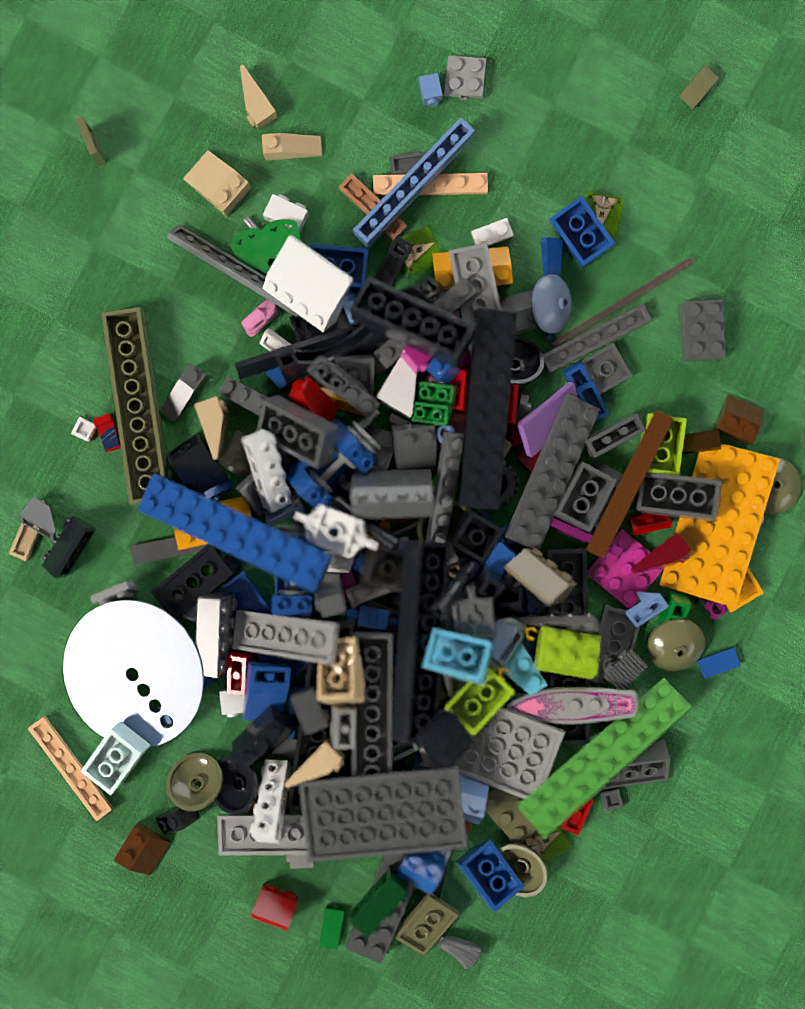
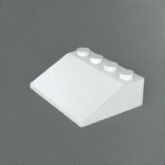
M290 235L267 273L262 289L324 332L336 323L353 278Z

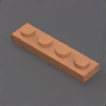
M352 173L339 186V190L366 215L381 201ZM398 217L384 232L395 240L396 236H399L407 228V225Z

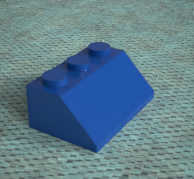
M490 839L469 849L455 861L487 907L494 912L524 888L522 882Z

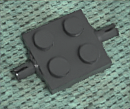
M468 585V597L457 599L456 604L453 606L455 633L481 640L484 638H495L493 598L476 597L475 585Z

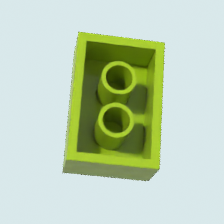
M648 413L644 415L643 426L645 430L654 414ZM672 417L674 419L647 472L679 476L686 418Z
M542 626L538 631L534 669L593 679L597 675L601 636Z
M489 668L484 685L468 682L446 705L445 709L456 713L464 727L474 736L511 697L514 691Z

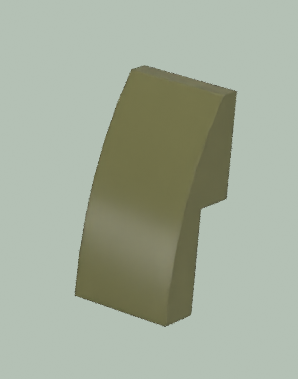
M704 65L678 96L693 109L719 77Z

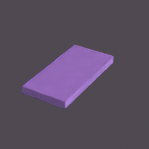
M568 382L518 423L527 456L533 457L543 448L565 395L570 394L578 398L574 383Z

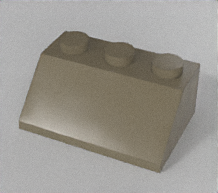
M536 548L524 549L504 567L505 570L548 605L563 603L576 585L569 574L559 571L557 569L558 566L551 560L543 558V554Z

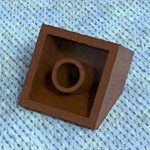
M727 395L712 430L719 429L723 435L747 445L753 444L761 427L763 409Z
M138 822L133 827L113 861L130 871L151 875L171 841Z

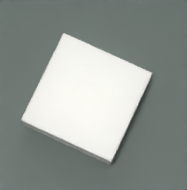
M79 417L71 434L90 442L97 427L94 423Z

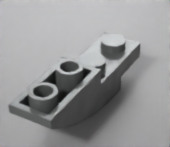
M320 356L307 369L309 373L335 395H340L366 418L380 405V401L371 395L362 383L323 356Z

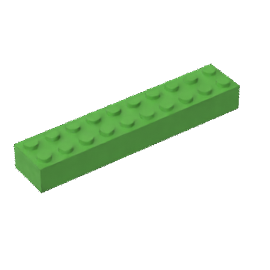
M665 678L638 700L639 708L636 717L615 720L519 804L518 809L544 839L549 837L690 711L692 706Z

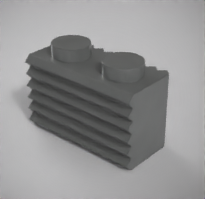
M625 648L616 655L618 659L613 663L609 662L602 669L604 672L601 675L614 689L624 690L648 667L630 648L627 650Z
M314 686L294 693L291 696V701L306 735L327 727L329 724L328 720L331 719L328 709H323L321 702L317 700L318 690L316 691Z

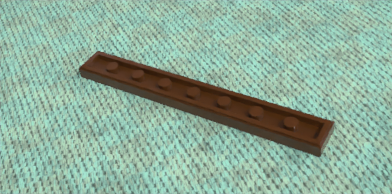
M657 410L655 411L586 549L587 551L604 559L674 418Z

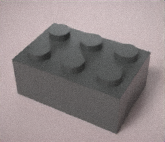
M722 300L681 303L679 305L682 363L719 361L724 359L726 354Z

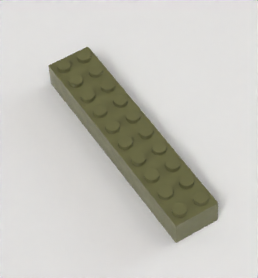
M140 307L101 313L130 505L140 504L153 474L169 479L145 312Z

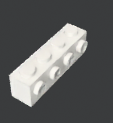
M262 429L242 438L263 508L273 513L291 504V491L286 485V474L281 468V457L276 450V439L273 434Z
M265 760V765L262 766L261 785L258 786L257 792L259 798L258 803L254 806L255 820L250 828L251 835L257 842L280 843L289 787L287 788L284 784L292 774V766L288 761Z

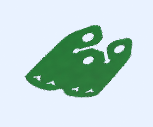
M280 219L269 222L263 230L250 228L242 231L231 240L230 246L235 259L255 271L260 269L267 274L271 268L268 265V260L271 258L276 260L288 237L292 235L300 242L301 239L296 221ZM284 225H292V227H290L289 230H287V228L284 227ZM277 226L276 232L270 230L275 229V227ZM255 234V236L253 237V239H251L250 237H248V235L252 236V235ZM240 239H242L241 245L236 244L237 242L240 241Z

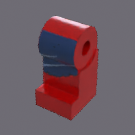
M109 413L94 418L93 421L105 451L108 453L120 449L119 431L114 415Z

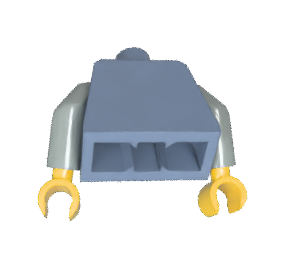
M513 618L494 620L495 638L482 639L492 642L494 646L489 667L494 672L497 671L502 680H505L501 676L503 671H507L510 675L511 672L508 669H503L501 665L505 667L524 636L530 641L534 640L533 637L529 636V631L537 634V630L534 627L526 628V625Z

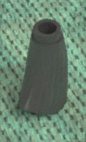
M442 935L437 944L441 949L455 957L464 969L477 964L482 949L480 945L448 935Z

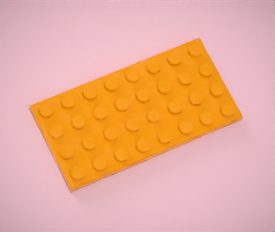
M722 443L720 450L699 452L692 477L720 480L722 482L717 522L679 518L675 533L677 532L692 549V552L689 554L691 557L683 564L679 562L676 565L665 567L660 586L736 608L780 459Z

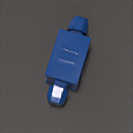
M360 606V612L357 609H347L346 617L358 619L357 625L381 630H386L387 625L394 628L399 627V617H388L389 611Z

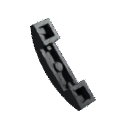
M397 235L373 279L391 287L414 245Z

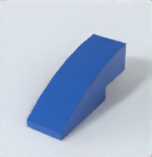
M578 361L562 370L567 382L575 384L578 399L600 409L595 422L609 415L583 363Z

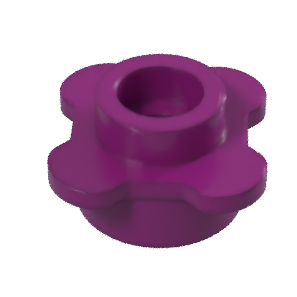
M711 601L704 605L705 609L709 611L711 619H717L718 616L727 613V607L723 604Z

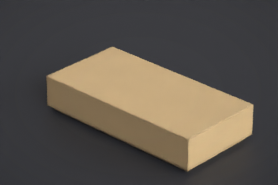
M21 523L9 554L28 561L40 533Z

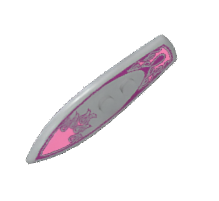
M555 687L541 689L533 695L527 693L507 704L506 708L543 723L580 724L636 717L639 702L636 692L631 690Z

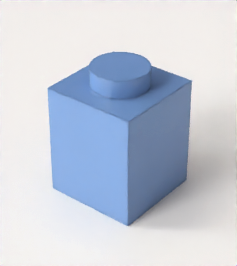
M438 73L420 76L419 88L423 106L438 105L439 102H442V91Z

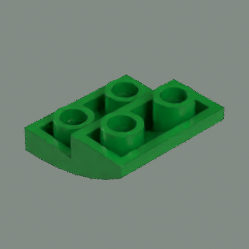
M419 382L418 399L413 402L412 421L448 426L454 408L457 386Z

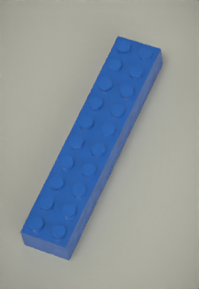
M156 474L152 475L137 509L146 515L311 592L319 591L334 555Z

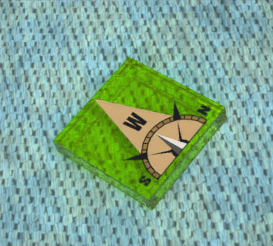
M587 191L585 201L608 234L617 237L624 198Z
M428 225L401 237L414 245L404 264L408 276L433 266L432 253H440Z
M560 827L546 839L536 830L524 841V844L534 849L543 858L545 863L571 848Z

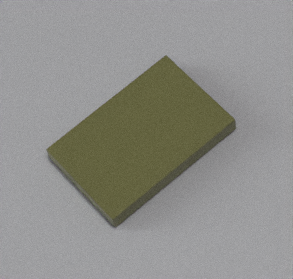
M427 893L395 931L394 938L425 956L460 915L459 910L435 895Z

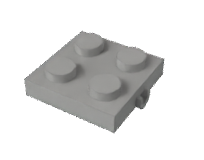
M448 56L445 96L459 97L461 100H467V98L483 99L486 58Z
M130 580V582L125 581L90 596L92 604L103 606L120 598H123V600L134 596V592L139 590L133 580Z

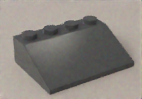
M431 469L368 471L366 474L362 471H353L351 488L352 516L357 519L433 516Z

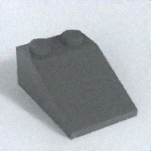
M415 422L391 426L396 470L431 469V477L436 475L437 444L435 425Z

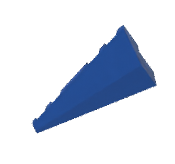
M542 237L540 244L543 276L554 274L560 277L563 239ZM545 332L546 340L554 339V333Z

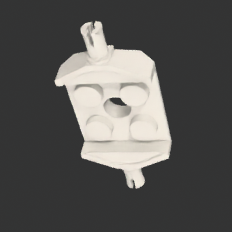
M325 504L319 505L308 516L299 512L295 513L294 520L305 523L306 538L309 543L349 558L361 547L367 546L374 550L378 548L379 542L366 537L365 519L354 518L325 507ZM331 527L338 528V537H333L330 534Z

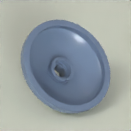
M554 274L543 276L537 282L532 295V311L535 321L547 333L561 331L569 321L572 312L570 290L565 281Z

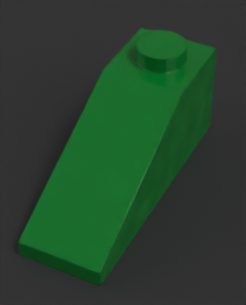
M667 589L664 600L669 607L659 613L657 626L671 619H686L691 608V603L686 593Z

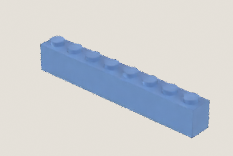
M460 117L353 229L354 236L369 248L474 138L475 130Z

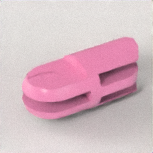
M266 300L242 321L248 336H255L277 316L279 312L278 305L270 300Z

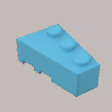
M521 641L505 667L502 665L501 667L508 669L511 675L507 671L503 672L528 694L533 695L548 686V683L540 670L534 669V660Z

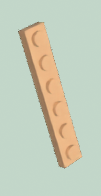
M487 173L439 174L420 195L487 194ZM373 175V194L375 196H386L405 175Z
M46 716L28 728L96 821L113 809L98 786L81 772L83 766Z

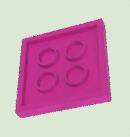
M620 529L612 541V544L623 548L620 556L616 557L610 553H606L604 559L598 556L588 568L587 575L630 610L640 599L636 592H645L665 567L633 574L631 568L651 552L623 529Z

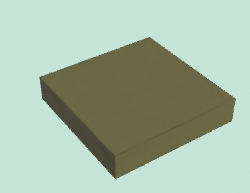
M83 116L77 118L76 122L89 155L98 166L106 164L93 129Z

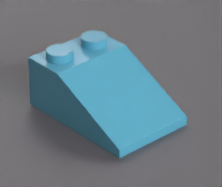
M433 628L423 668L464 681L484 685L494 646L489 641Z

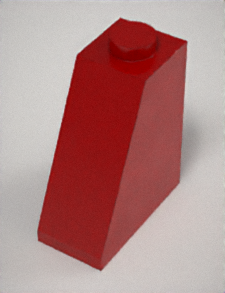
M310 377L296 380L292 385L289 395L292 403L332 423L339 405Z

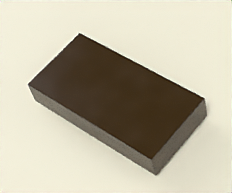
M720 430L685 434L682 454L720 450Z

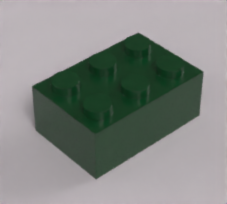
M391 867L385 871L351 910L349 923L367 939L371 934L373 936L376 935L381 928L380 924L384 920L388 921L395 912L394 908L398 904L401 906L408 898L407 882L396 876L397 872Z

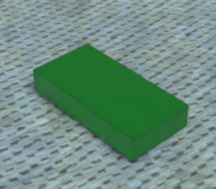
M325 907L319 947L338 950L344 909Z

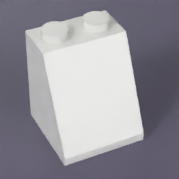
M402 357L397 361L377 395V400L410 420L413 412L416 374Z

